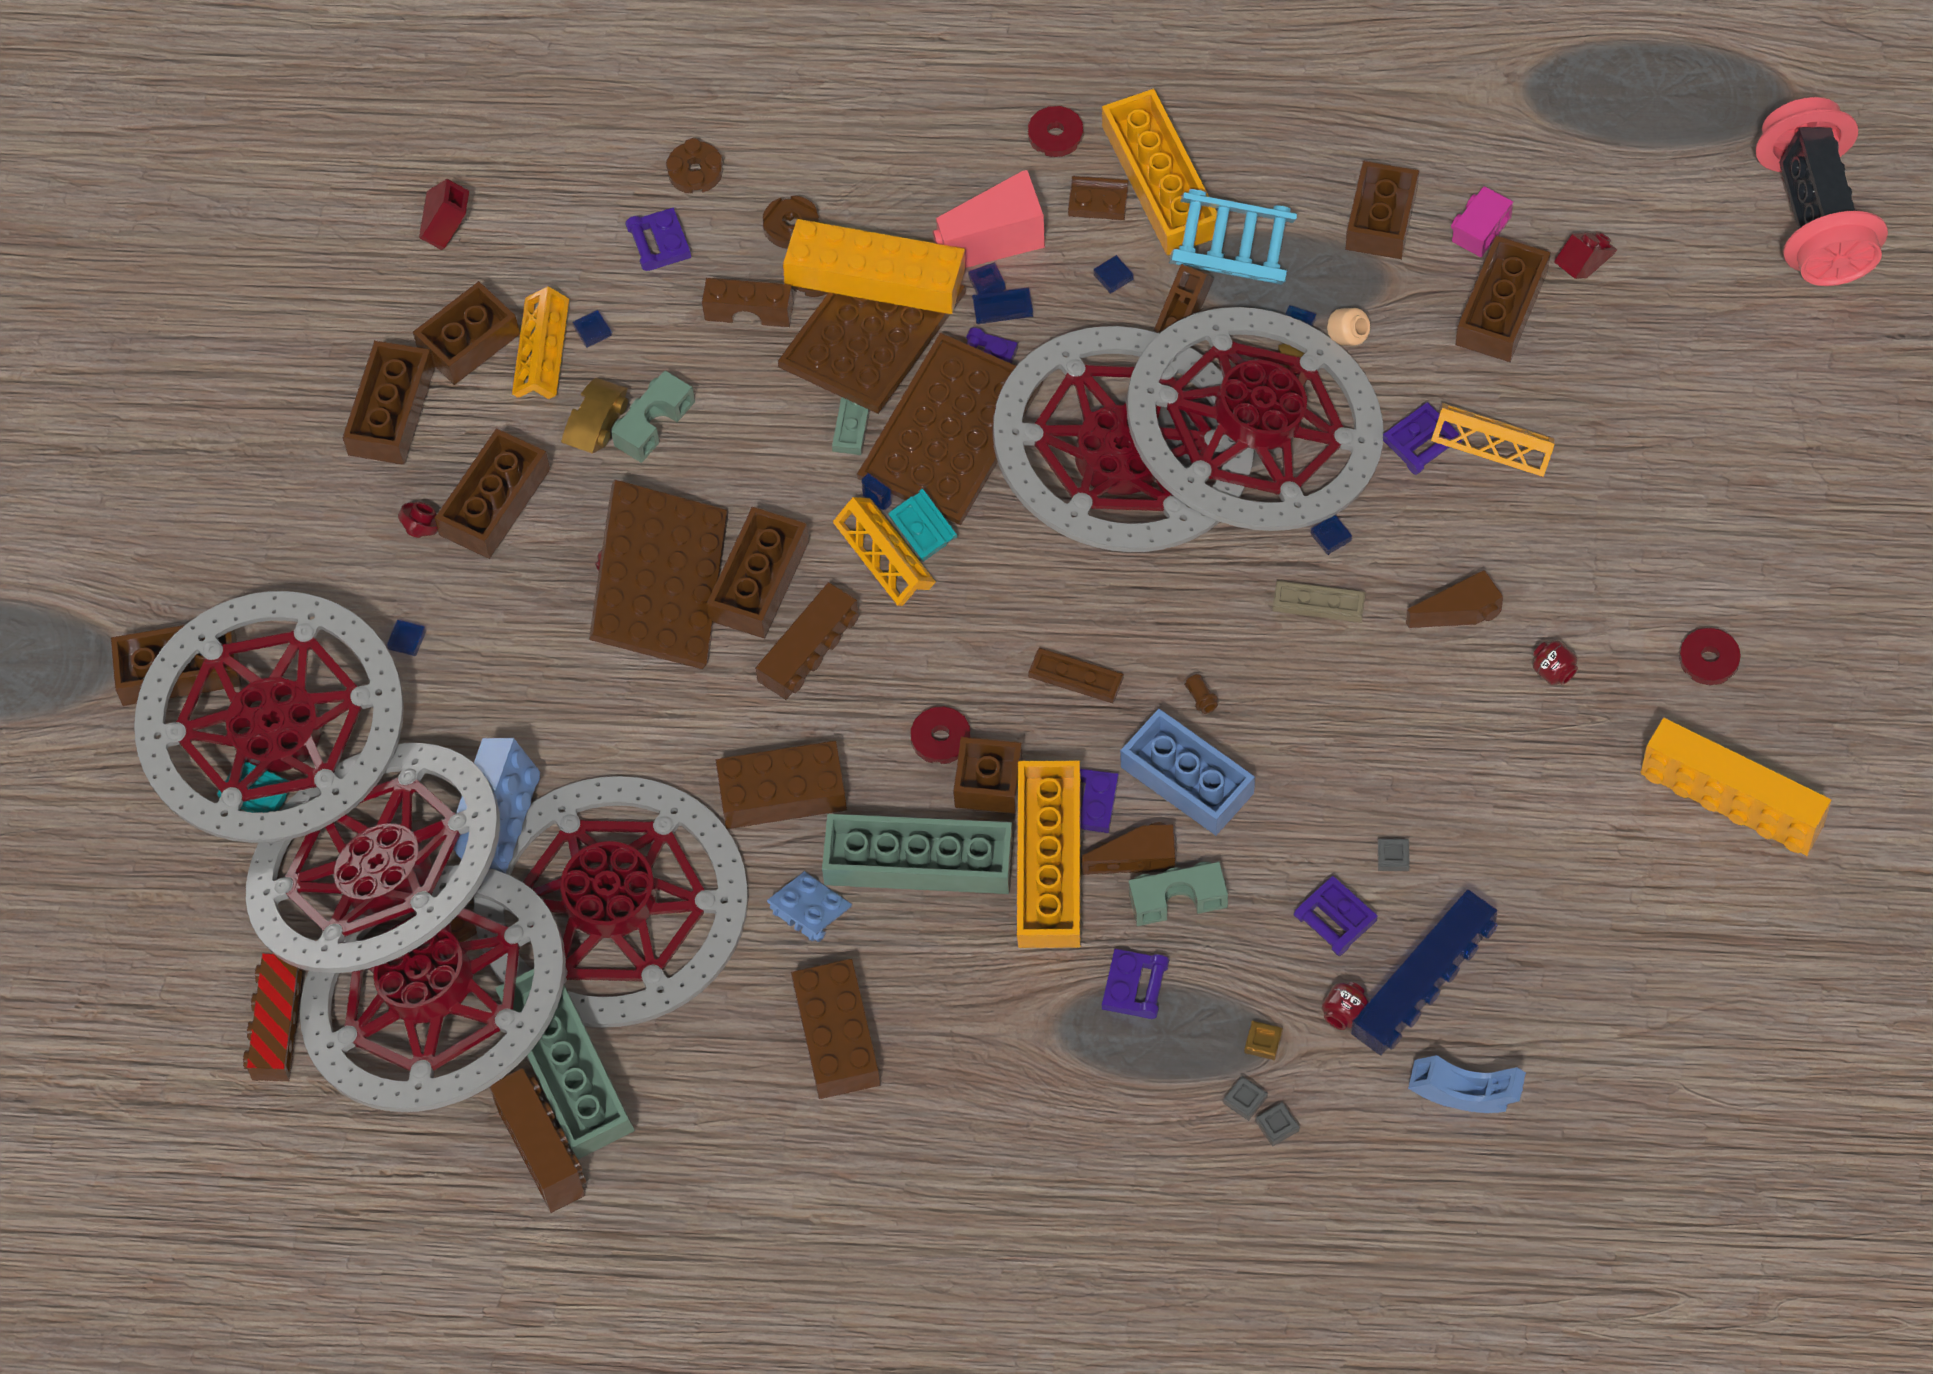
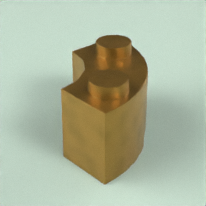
M594 378L581 393V396L585 398L579 409H572L561 443L592 454L606 447L610 439L612 425L627 408L628 399L625 397L628 388Z

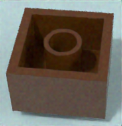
M961 737L953 790L955 808L1015 814L1018 798V761H1023L1022 743Z

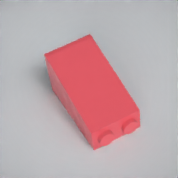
M1028 170L1021 171L937 217V230H933L936 244L965 249V268L1045 248L1044 215Z

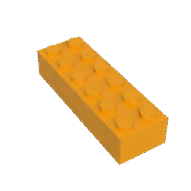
M1151 89L1102 106V127L1168 256L1171 255L1173 249L1178 250L1179 246H1182L1190 203L1180 202L1182 194L1184 192L1189 193L1190 189L1206 192L1207 197L1209 195L1155 89ZM1201 206L1194 246L1213 239L1217 217L1215 208Z
M797 219L783 262L784 284L953 314L965 271V249Z
M1664 717L1646 746L1641 774L1647 780L1654 784H1662L1672 789L1678 796L1690 798L1700 803L1702 807L1709 811H1717L1727 816L1733 823L1745 825L1755 830L1763 838L1780 842L1794 853H1802L1808 856L1824 827L1832 799Z
M1018 761V948H1080V761Z

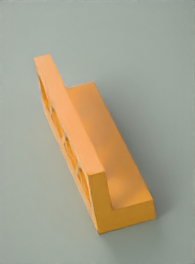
M549 286L525 297L512 395L517 398L532 391L547 399L555 397L557 394L569 298ZM539 302L537 308L534 311L535 304ZM528 376V382L524 384V380Z
M1445 403L1441 405L1439 417L1431 438L1433 442L1544 477L1555 445L1554 438ZM1444 421L1456 424L1461 433L1452 439L1439 436ZM1462 427L1469 428L1470 430L1464 432ZM1477 431L1484 433L1489 444L1480 448L1472 447L1467 436ZM1490 435L1499 439L1492 441ZM1464 439L1466 444L1457 441ZM1505 440L1512 442L1517 453L1509 457L1501 456L1495 445ZM1518 444L1527 448L1520 450ZM1492 448L1494 453L1485 450ZM1533 449L1545 453L1540 468L1527 464L1523 454ZM1520 456L1522 462H1519V461H1516V460H1513V459H1515V458H1517V457Z
M852 497L833 520V524L897 606H903L917 589L930 590L936 581L870 498ZM851 513L856 517V531H850L844 523ZM864 534H869L872 538V552H867L863 547ZM880 555H885L889 559V573H883L880 569ZM896 576H902L908 584L901 594L896 589Z

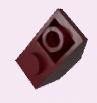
M445 179L426 192L419 238L443 250L466 215L469 190L449 179Z
M1601 232L1572 234L1554 263L1574 279L1588 278L1611 258L1617 249L1610 244L1611 239Z

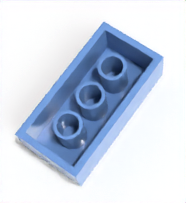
M1158 709L1120 750L1122 769L1215 836L1254 794L1255 776L1161 709Z
M483 738L474 764L482 771L492 786L500 812L499 840L489 869L506 874L541 772L514 738ZM463 796L456 814L467 809ZM469 832L460 835L453 849L461 860L467 846Z

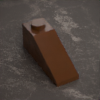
M1181 264L1153 332L1160 334L1177 321L1199 313L1214 278Z
M1483 570L1408 608L1406 625L1408 628L1476 625L1484 620L1491 621L1502 611L1503 595L1486 571Z
M1154 822L1150 825L1140 826L1082 855L1083 875L1164 872L1175 868L1173 824L1166 825L1162 822Z

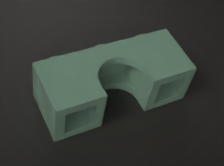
M666 370L658 378H654L642 397L633 401L627 414L614 423L611 431L614 446L642 463L659 444L657 428L649 422L659 416H666L678 422L695 403L692 386Z
M1201 862L1191 868H1171L1162 874L1152 876L1142 874L1129 880V897L1136 925L1141 926L1166 921V902L1176 895H1184L1192 899L1197 914L1227 908L1228 893L1220 862Z

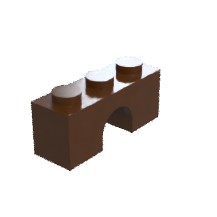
M706 278L702 298L705 321L733 323L735 313L744 311L757 315L761 320V325L790 328L794 305L790 284Z

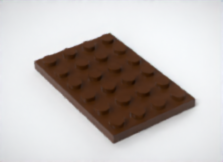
M960 285L955 307L965 295V286ZM828 292L779 358L778 367L879 414L950 314Z
M939 333L857 473L858 479L905 501L911 496L914 497L923 489L945 519L962 525L998 462L993 442V419L1001 390L1016 366ZM1043 381L1038 385V387L1034 390L1031 397L1029 398L1023 413V417L1026 414L1028 408L1030 407L1032 401L1034 400L1036 394L1038 393L1040 387L1042 386Z
M614 480L611 485L589 640L703 669L707 664L712 626L707 602L718 580L727 510Z

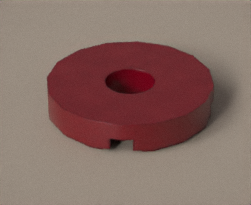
M1048 106L1038 110L1031 117L1028 124V140L1031 146L1037 152L1041 151L1049 157H1063L1073 153L1083 139V122L1079 115L1070 108ZM1053 128L1063 131L1059 135H1051L1049 133Z
M1703 628L1690 633L1682 642L1679 655L1681 668L1685 674L1687 672L1695 682L1709 686L1728 681V678L1738 671L1741 658L1739 645L1734 638L1723 630L1715 628ZM1712 652L1717 655L1718 659L1714 662L1704 660L1702 654Z
M945 706L932 707L923 711L914 720L911 727V744L919 757L930 763L940 762L941 764H949L958 760L961 737L971 738L970 725L965 716L957 710ZM937 731H945L949 734L948 738L943 741L935 740L932 736Z

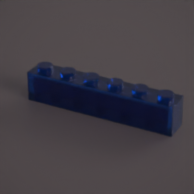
M1467 889L1352 1021L1351 1034L1380 1056L1388 1048L1390 1050L1394 1049L1402 1038L1401 1032L1407 1026L1411 1028L1415 1025L1422 1012L1420 1010L1426 1003L1428 1005L1434 1003L1441 992L1439 988L1445 981L1448 983L1452 982L1460 970L1458 966L1464 959L1467 961L1471 960L1479 948L1477 944L1483 937L1488 939L1495 932L1498 926L1496 923L1498 910Z

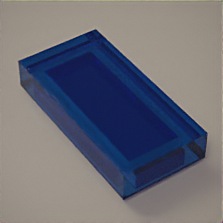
M1029 287L972 295L976 324L1033 317Z

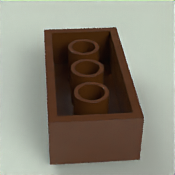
M1495 236L1457 326L1455 345L1511 362L1548 273L1551 252Z
M374 340L343 434V441L348 456L404 465L435 369L430 349Z
M496 428L435 516L439 536L490 559L549 472L550 466L546 451Z
M751 507L707 602L708 614L712 622L765 639L809 543L806 523Z
M185 625L111 637L115 690L123 706L137 704L144 678L154 659L166 643ZM235 630L218 637L217 640L221 645L237 642ZM200 653L196 654L182 671L173 687L170 698L189 695L205 659ZM238 653L230 655L239 662ZM224 664L233 687L242 686L241 676ZM215 669L211 670L201 693L224 689Z
M836 741L716 759L726 829L847 811Z
M848 959L791 972L818 1098L824 1099L880 1086L879 1071L853 960Z
M522 1068L491 1085L489 1088L496 1109L550 1213L584 1197L582 1185L586 1183V1180L582 1173V1167L576 1155L571 1153L568 1147V1140L561 1127L558 1128L554 1120L555 1116L548 1102H544L540 1094L542 1093L535 1077L528 1078Z

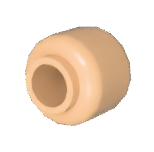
M1358 308L1337 309L1328 319V335L1341 346L1362 344L1370 332L1369 318L1363 310Z

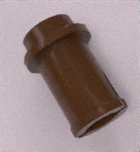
M1200 674L1189 677L1184 685L1195 700L1196 709L1203 714H1208L1215 710L1218 706V698L1216 694L1210 692L1203 677Z

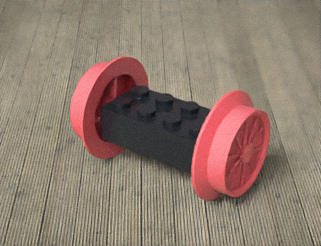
M1810 97L1798 99L1777 108L1765 119L1762 125L1763 135L1757 142L1755 152L1758 161L1765 168L1782 172L1798 230L1791 235L1784 246L1783 254L1785 261L1790 267L1800 271L1804 280L1814 285L1835 286L1857 280L1871 272L1878 265L1882 257L1881 247L1888 236V229L1882 218L1869 212L1855 210L1852 201V189L1848 186L1845 176V165L1840 159L1854 145L1858 137V125L1852 116L1841 111L1837 103L1826 98Z

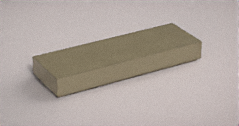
M1276 581L1272 611L1362 623L1366 592Z

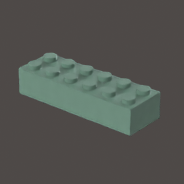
M827 814L822 864L824 885L1009 894L1013 843L1012 822Z
M534 969L516 977L513 1010L518 1013L522 1012L529 997ZM504 984L495 988L501 1002H503ZM563 984L562 994L553 1018L540 1040L527 1056L576 1157L580 1159L634 1132L635 1129L565 984Z

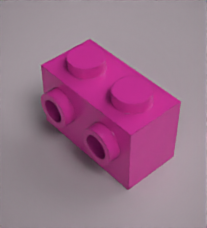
M1483 186L1477 195L1473 194L1470 197L1465 212L1462 215L1458 214L1451 225L1453 230L1452 242L1482 257L1493 243L1495 236L1499 235L1511 219L1513 201Z

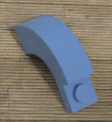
M1435 1055L1414 1061L1408 1089L1423 1098L1443 1106L1477 1113L1506 1112L1507 1104L1520 1101L1526 1072L1518 1067L1492 1073L1472 1072L1456 1067Z

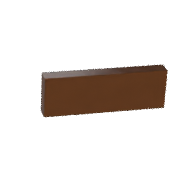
M1038 648L1028 672L1029 678L1114 704L1124 679V674L1042 648Z

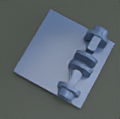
M805 871L767 900L771 904L770 909L773 910V915L780 917L789 926L795 924L794 929L796 931L802 929L801 933L807 936L810 941L816 940L817 942H820L825 936L826 932L823 929L852 907L851 903Z

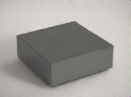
M1378 839V871H1409V839Z
M1241 1076L1223 1099V1104L1249 1121L1268 1098V1093Z
M1283 1102L1255 1118V1122L1272 1147L1299 1132V1125Z

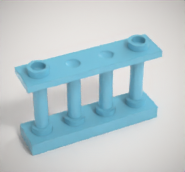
M1190 189L1189 193L1184 192L1182 194L1180 202L1190 203L1182 246H1179L1178 250H1172L1169 264H1183L1190 268L1279 285L1285 282L1287 270L1280 269L1281 265L1278 264L1285 222L1293 223L1297 218V214L1290 213L1291 208L1275 205L1273 209L1227 201L1207 197L1206 192ZM1201 206L1218 209L1211 250L1207 251V255L1195 253L1196 249L1193 248ZM1229 211L1246 214L1239 256H1236L1235 260L1225 259L1222 253ZM1257 216L1274 219L1267 262H1264L1263 266L1252 264V259H1250Z

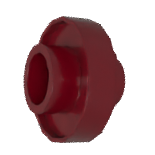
M410 502L402 505L398 519L410 536L421 538L422 536H431L438 533L435 522L437 513L430 505L422 502Z

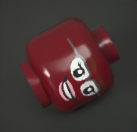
M1553 641L1549 644L1543 642L1533 653L1535 657L1533 662L1534 671L1550 685H1557L1559 683L1565 685L1578 671L1576 655L1560 641Z
M1354 982L1335 984L1322 1004V1011L1325 1014L1324 1019L1326 1022L1339 1030L1356 1027L1369 1005L1364 995V989Z

